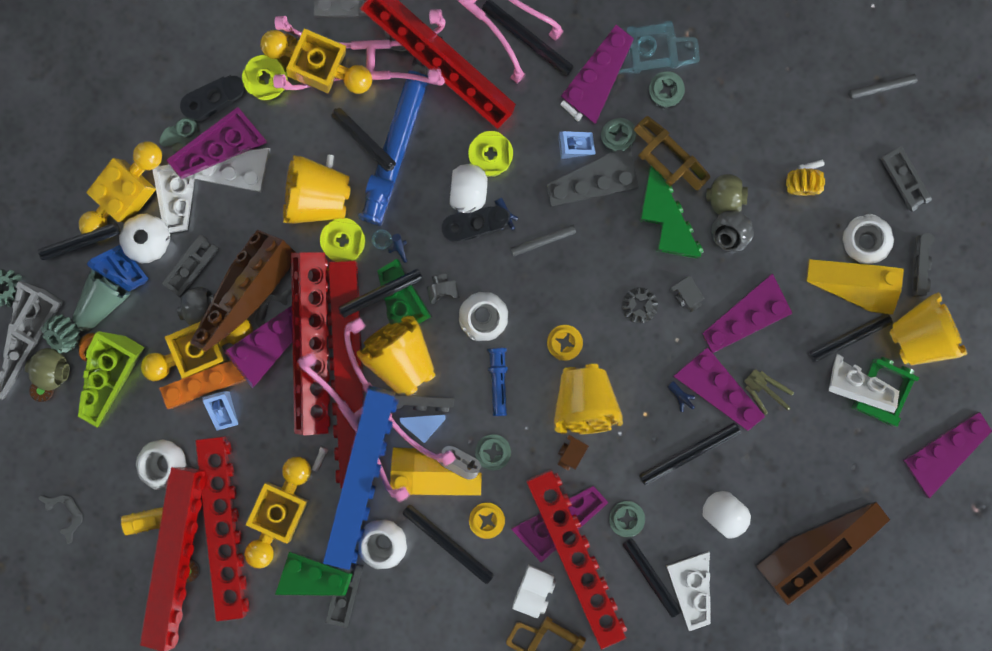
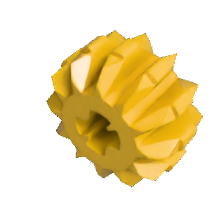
M796 169L787 174V192L792 195L814 196L824 191V173L818 169Z

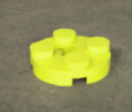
M264 54L250 59L242 73L245 89L260 100H271L278 97L285 90L274 87V75L285 74L287 81L288 77L286 67L279 58L271 59ZM262 71L270 74L269 83H266L265 80H260V76L263 75Z
M496 131L482 132L469 146L470 164L477 165L484 170L486 176H498L509 168L513 159V148L509 140L501 133ZM488 148H493V152H497V156H494L493 160H489L488 156L484 155V152H488Z
M348 218L335 219L323 228L320 235V245L325 255L334 262L354 261L364 250L365 235L362 228L355 221ZM342 234L346 235V239L349 240V243L345 244L344 247H340V243L337 242V238H341Z

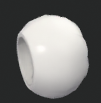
M464 164L458 166L452 172L449 204L459 213H472L481 209L485 204L488 178L485 171L479 166Z
M148 213L138 214L129 218L123 224L119 234V243L124 254L131 260L141 264L150 263L161 258L170 242V233L163 220ZM143 229L148 233V240L144 244H137L134 241V235L137 230Z
M873 214L855 217L845 229L842 239L845 251L849 257L867 265L885 259L893 248L894 243L892 229L889 224ZM864 234H870L875 239L874 246L869 249L863 248L859 243L860 237Z
M478 292L470 295L459 309V325L469 338L476 341L496 339L508 324L506 304L491 292ZM481 307L488 309L490 314L488 321L483 323L476 320L475 317L476 310Z
M164 439L151 441L146 444L137 456L135 463L140 480L154 490L167 488L171 467L181 468L187 466L183 450L173 442ZM163 457L167 460L168 470L164 469L161 464Z
M719 491L713 493L707 498L703 506L702 516L728 539L740 536L750 525L751 515L749 509L730 492Z
M387 519L374 520L366 524L363 528L365 529L363 538L357 542L361 559L375 569L392 568L398 565L407 550L406 535L403 529ZM382 534L387 536L392 542V546L387 549L381 548L378 544V539Z

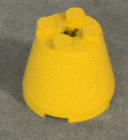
M293 155V161L290 160L285 186L286 204L283 205V222L295 224L344 219L346 214L344 203L345 199H349L350 186H348L349 176L303 156Z
M940 292L930 295L892 324L893 328L890 329V334L894 343L899 342L902 348L899 354L904 364H924L960 358L968 354L965 346L959 345L962 343V339L945 303L940 304L942 301Z
M405 316L401 319L402 322L392 325L388 323L363 342L365 347L362 351H357V356L367 368L396 393H405L406 396L416 392L417 386L421 383L428 382L435 377L434 367L420 325L413 316Z
M587 364L582 369H576V367L563 369L554 417L556 432L566 434L567 430H571V432L579 433V435L610 431L612 430L611 426L615 424L617 426L623 425L621 410L607 372L604 369H599L598 364Z

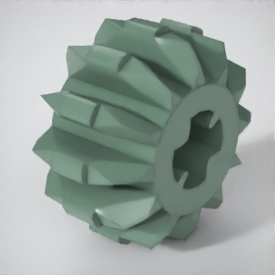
M0 269L1 307L4 304L7 307H12L13 301H15L16 285L22 276L19 274L15 275L14 270L9 269L6 272L4 269ZM4 285L9 286L8 291L3 290Z
M62 314L50 317L41 328L42 338L46 339L47 344L60 354L74 349L81 339L79 335L80 330L75 327L76 323H72L69 317L65 318Z

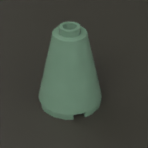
M91 269L72 317L73 322L76 323L75 327L80 331H91L124 302L131 294V291H126Z

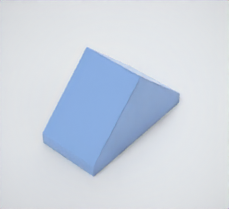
M559 132L558 139L561 159L595 155L593 132Z
M230 391L202 397L216 431L238 425Z
M446 414L400 418V423L425 443L444 422Z

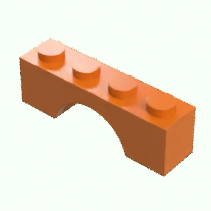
M228 361L159 389L167 409H174L202 396L246 380L233 362Z

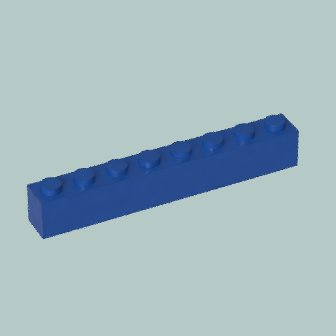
M371 385L368 387L323 564L350 570L351 563L356 564L359 551L355 550L356 543L363 538L365 529L361 528L362 520L367 521L370 508L366 507L368 499L373 500L376 486L372 485L373 478L379 477L381 464H377L379 455L384 456L387 443L383 442L385 434L390 435L393 421L389 420L390 413L396 412L399 400L395 399V391Z

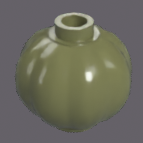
M721 175L714 180L711 188H707L706 202H711L714 211L719 215L724 211H741L742 205H747L748 187H742V180L735 175Z
M44 348L26 361L25 372L28 373L29 380L33 385L41 390L50 391L56 389L63 381L67 380L70 367L65 357L57 352V350Z

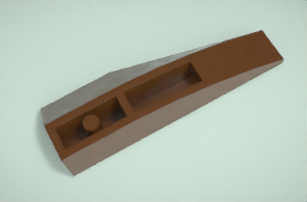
M256 230L230 265L190 344L206 352L239 327L275 289L291 267V253L296 252L284 240Z
M877 502L871 503L791 538L757 564L756 567L780 599L789 605L849 558L885 526L890 519Z

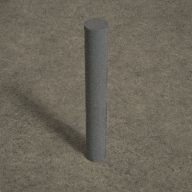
M912 74L849 90L851 99L913 84L917 82L916 75Z
M570 225L511 248L512 254L516 256L575 234V227Z

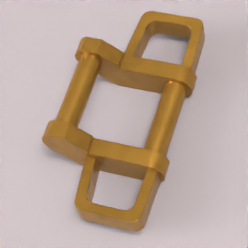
M646 116L635 126L634 131L648 143L638 157L642 160L645 159L667 180L665 182L671 187L682 176L698 191L711 178L710 174L693 155L690 156L669 136L670 133L652 118ZM644 126H646L647 128H649V129H650L653 133H655L657 136L655 137V136H654L652 133H650ZM661 142L667 145L684 162L674 174L651 153ZM690 167H691V169L698 175V177H699L701 180H699V179L689 170Z
M546 616L538 629L525 623L517 622L508 636L506 644L516 651H536L547 630H550L573 644L570 651H580L587 638L573 634L552 622L553 619ZM519 628L535 633L527 650L512 642Z

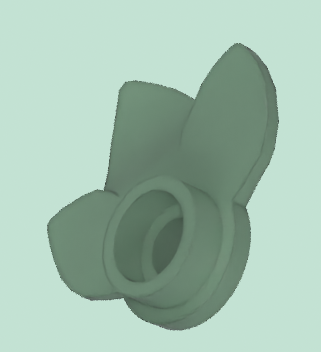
M182 118L176 123V126L168 127L163 131L159 144L161 146H172L173 154H175L201 134L198 133V126L194 120ZM187 125L190 126V132L184 133L183 128Z

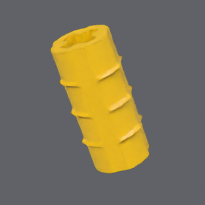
M163 507L121 516V525L125 536L160 529Z

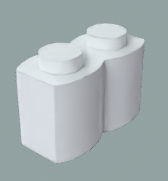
M528 564L515 596L512 609L537 619L540 614L544 615L548 606V602L545 599L548 593H553L556 581L553 580L554 574Z

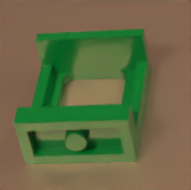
M888 358L873 359L866 373L867 376L871 378L876 377L879 369L883 368L902 378V383L898 390L897 408L892 413L854 400L851 408L890 426L898 427L901 420L899 418L900 412L913 383L918 381L919 377L913 375L914 370L902 366L900 369L894 366V361Z

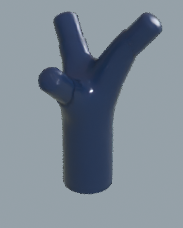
M503 198L494 201L496 206L499 205L508 210ZM509 212L510 221L508 225L511 230H514L515 226L512 219L517 221L518 217Z
M394 234L392 236L393 246L388 249V253L397 251L403 262L406 263L408 260L404 252V245L407 244V241H402L399 234Z
M674 381L667 386L676 396L680 412H684V403L691 409L695 408L689 400H694V395H689L682 391Z

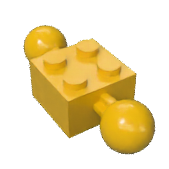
M305 28L297 46L290 44L287 36L279 30L267 31L260 40V48L267 57L271 59H278L283 56L291 58L286 68L287 77L329 94L335 77L343 80L345 87L354 94H362L369 90L372 85V75L366 67L354 65L347 68L341 65L346 55L345 45Z
M150 141L139 143L133 151L134 162L132 165L126 160L112 158L86 192L100 206L96 211H88L80 217L78 226L81 234L89 233L108 225L107 218L109 215L117 222L124 223L129 218L136 216L156 190L142 176V173L145 170H153L160 165L162 151L157 144Z
M246 319L227 337L204 352L190 344L200 322L165 336L171 353L165 356L161 353L148 354L141 362V372L150 381H160L169 374L171 367L177 366L182 379L228 362L222 346L228 343L235 345L251 334L253 327Z
M291 457L284 463L282 474L285 482L282 488L270 482L264 483L249 516L246 526L261 532L259 539L250 542L244 553L246 562L253 568H264L271 563L274 556L271 543L274 538L286 544L291 541L309 502L308 499L294 494L297 486L307 482L311 476V466L302 457Z

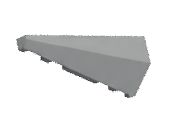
M18 281L16 285L17 292L12 306L13 313L4 348L3 366L0 371V399L2 400L7 396L24 368L26 361L40 342L43 335L41 328L44 326L43 324L50 317L55 316L64 303L63 300L50 292L22 281Z

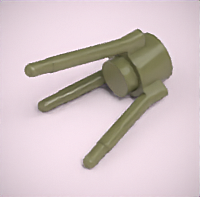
M755 369L744 380V383L747 384L745 389L751 394L764 415H767L768 412L754 390L759 392L763 389L786 410H790V406L766 386V381L790 395H793L794 392L767 376L762 370L759 372Z

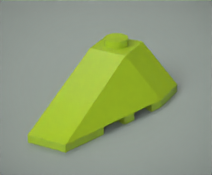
M101 331L96 332L86 352L87 362L83 374L84 385L80 397L78 417L97 428L100 426L145 347L123 335Z

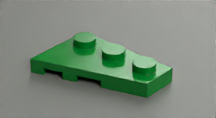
M398 259L377 270L380 286L406 274ZM413 285L384 298L387 318L391 325L402 322L401 319L405 316H413L418 324L432 317Z
M289 552L275 595L344 596L346 595L352 573L323 564L298 553Z

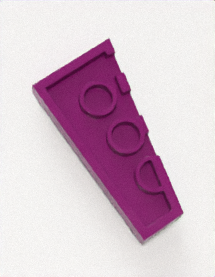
M615 25L561 95L562 98L595 124L634 41V38L618 25Z
M237 107L166 161L182 180L266 143V140Z
M773 273L702 333L712 353L793 314Z
M292 305L225 352L252 389L293 342Z
M709 348L704 349L673 375L675 379L682 382L747 431L765 417Z
M976 412L903 461L926 497L930 498L992 430L982 414Z
M592 485L569 497L572 506L568 508L571 515H577L582 527L606 506L608 501ZM562 510L556 511L553 515V520L556 522H561L565 519V512ZM541 513L511 528L541 563L556 550ZM571 531L565 532L562 540L565 542L574 533Z

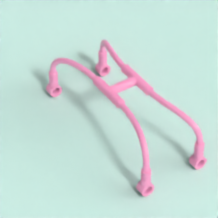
M457 0L475 17L486 23L498 37L515 68L510 78L518 84L525 76V73L520 68L512 48L502 33L485 16L486 13L474 4L476 0ZM509 0L524 11L553 26L548 35L554 41L563 33L561 26L553 19L532 9L519 0Z
M440 9L430 10L431 24L438 25L433 30L436 34L440 33L445 27V19L442 17ZM286 16L275 17V27L277 30L290 32L297 37L301 36L302 32L294 29L288 23ZM363 40L351 41V43L338 42L352 50L366 49V68L371 72L372 80L405 78L439 86L445 82L441 76L440 69H430L429 77L390 72L389 70L375 71V49L402 46L397 41ZM285 74L274 75L273 78L275 88L300 90L311 87L304 83L291 85L286 80Z
M358 318L346 325L344 336L352 366L363 384V389L367 393L371 383L367 382L357 363L350 339V332L356 333L365 327L362 320ZM310 353L305 357H301L298 361L300 367L335 399L339 409L357 433L363 407L353 413L347 403L342 401L339 395L310 368V366L317 362L313 354ZM390 413L389 420L393 421L392 427L415 449L438 462H442L444 466L449 465L456 459L451 450L435 454L422 447L399 427ZM381 465L379 475L387 492L391 497L396 498L398 502L406 499L410 495L404 486L399 489H392Z

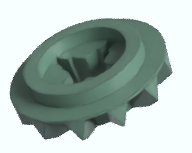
M665 71L658 73L650 82V97L657 105L664 106L665 108L675 106L684 96L685 86L683 80L673 72ZM663 83L667 87L675 85L670 91V96L667 93L659 94L663 89Z
M615 118L608 121L601 131V139L606 148H610L615 152L616 150L625 151L629 146L632 147L633 142L637 140L634 124L624 118ZM622 129V134L624 137H620V139L616 141L615 135H617Z
M496 434L486 435L477 443L475 456L483 468L499 470L509 462L511 448L507 440L502 436ZM495 442L496 450L503 453V455H495L493 462H490V454L483 452V450L491 449Z
M623 501L617 503L611 510L609 523L616 534L622 537H633L643 529L645 514L638 504L631 501ZM626 509L629 516L637 518L629 521L628 529L624 521L617 520V518L625 516Z

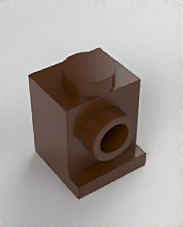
M568 434L566 438L570 441L568 444L564 442L560 448L558 455L561 457L557 464L569 471L571 467L576 470L589 446Z

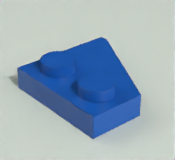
M121 245L90 259L87 263L88 267L128 292L145 284L148 280V277L138 264L124 254Z

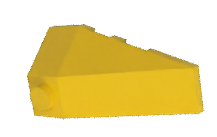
M809 259L806 282L829 293H833L869 312L893 315L902 290L904 269Z
M393 447L390 486L392 489H399L404 486L410 495H481V472L474 479H465L444 468L437 460L426 456L415 448Z

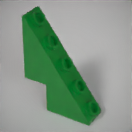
M650 165L639 221L661 225L657 245L658 252L699 259L701 254L704 253L699 241L695 242L692 233H694L689 221L684 220L681 214L684 211L680 202H675L672 193H674L672 186L667 185L663 176Z

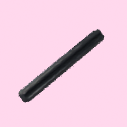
M487 0L483 4V11L561 73L567 76L573 70V65L492 0Z
M732 423L641 473L639 477L642 483L647 485L739 435L741 430L736 423Z
M408 505L405 508L403 515L482 582L488 584L493 579V573L412 505Z

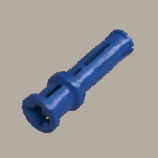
M507 348L487 349L490 356L488 371L491 373L493 416L507 415L505 373L508 370V367L505 366V352Z

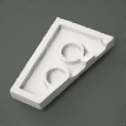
M270 148L244 152L195 173L194 179L261 192Z
M169 165L158 166L153 169V176L161 219L169 233L188 230L195 174L181 180Z
M837 354L833 363L828 391L894 413L898 404L899 391L877 377L871 378L861 372L862 368L857 365L852 367L843 361L844 357Z
M709 551L666 565L688 631L711 624Z

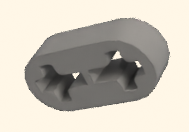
M446 446L442 449L441 453L451 450L456 457L447 466L439 462L444 468L465 479L477 477L481 464L476 458L453 446Z

